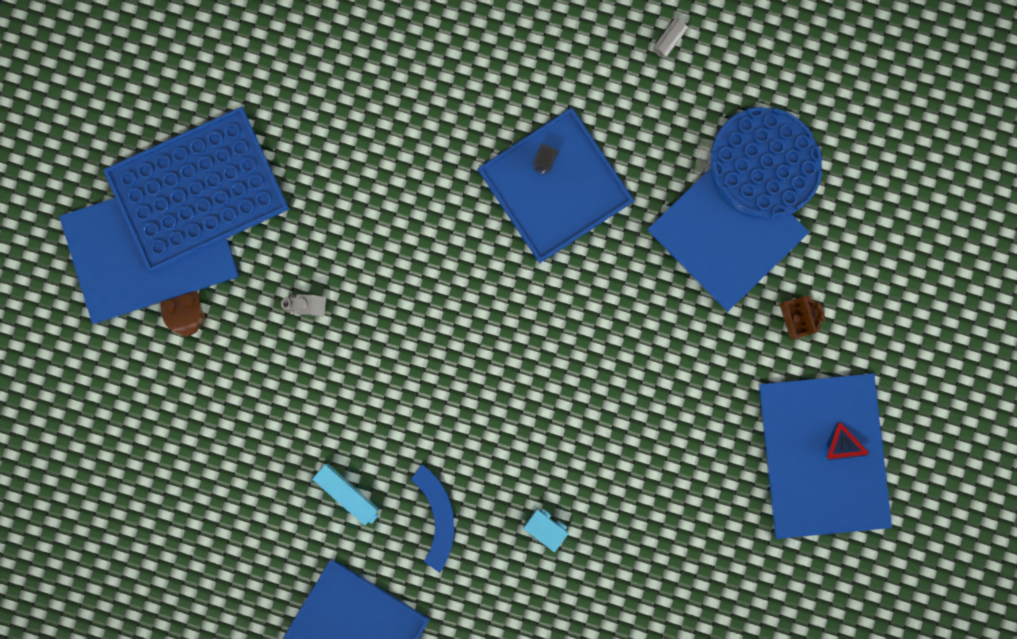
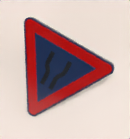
M839 422L836 426L826 459L830 461L868 456L869 451Z

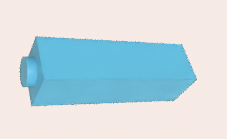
M325 464L312 479L364 526L368 522L372 524L379 516L377 514L379 508L329 464Z

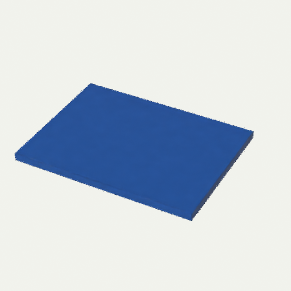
M242 106L103 169L149 273L162 269L290 210Z
M116 198L59 216L89 316L94 325L159 304L161 301L199 291L239 277L228 239L153 273H149Z
M874 374L758 384L775 539L892 528ZM839 422L869 451L868 456L830 461L826 459L836 426Z

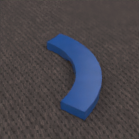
M422 464L411 481L427 497L435 522L434 540L424 562L440 573L449 557L453 544L454 514L444 487L431 470Z

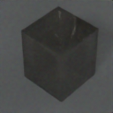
M541 143L532 163V167L535 168L534 171L541 175H545V173L550 175L559 155V150Z

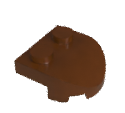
M197 291L160 302L165 325L179 336L186 337L198 332L201 323L205 321V313L202 311Z
M803 296L779 303L790 340L815 334L821 330V323L825 320L824 310L821 304L812 300L810 296Z

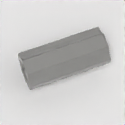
M677 18L672 21L652 49L658 56L666 59L688 29L685 22Z

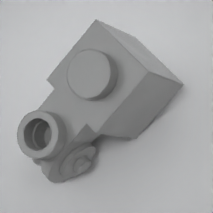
M291 295L288 298H284L281 302L284 311L293 315L325 316L326 297Z

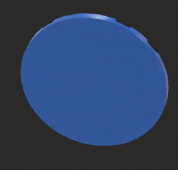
M754 107L735 114L720 128L712 143L710 167L717 188L735 208L754 217L780 218L798 211L814 196L822 177V155L812 132L797 117L777 108Z

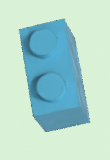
M542 508L541 511L536 509L523 526V529L555 552L569 534L566 531L567 526L559 520L557 522L553 521L550 518L552 515Z

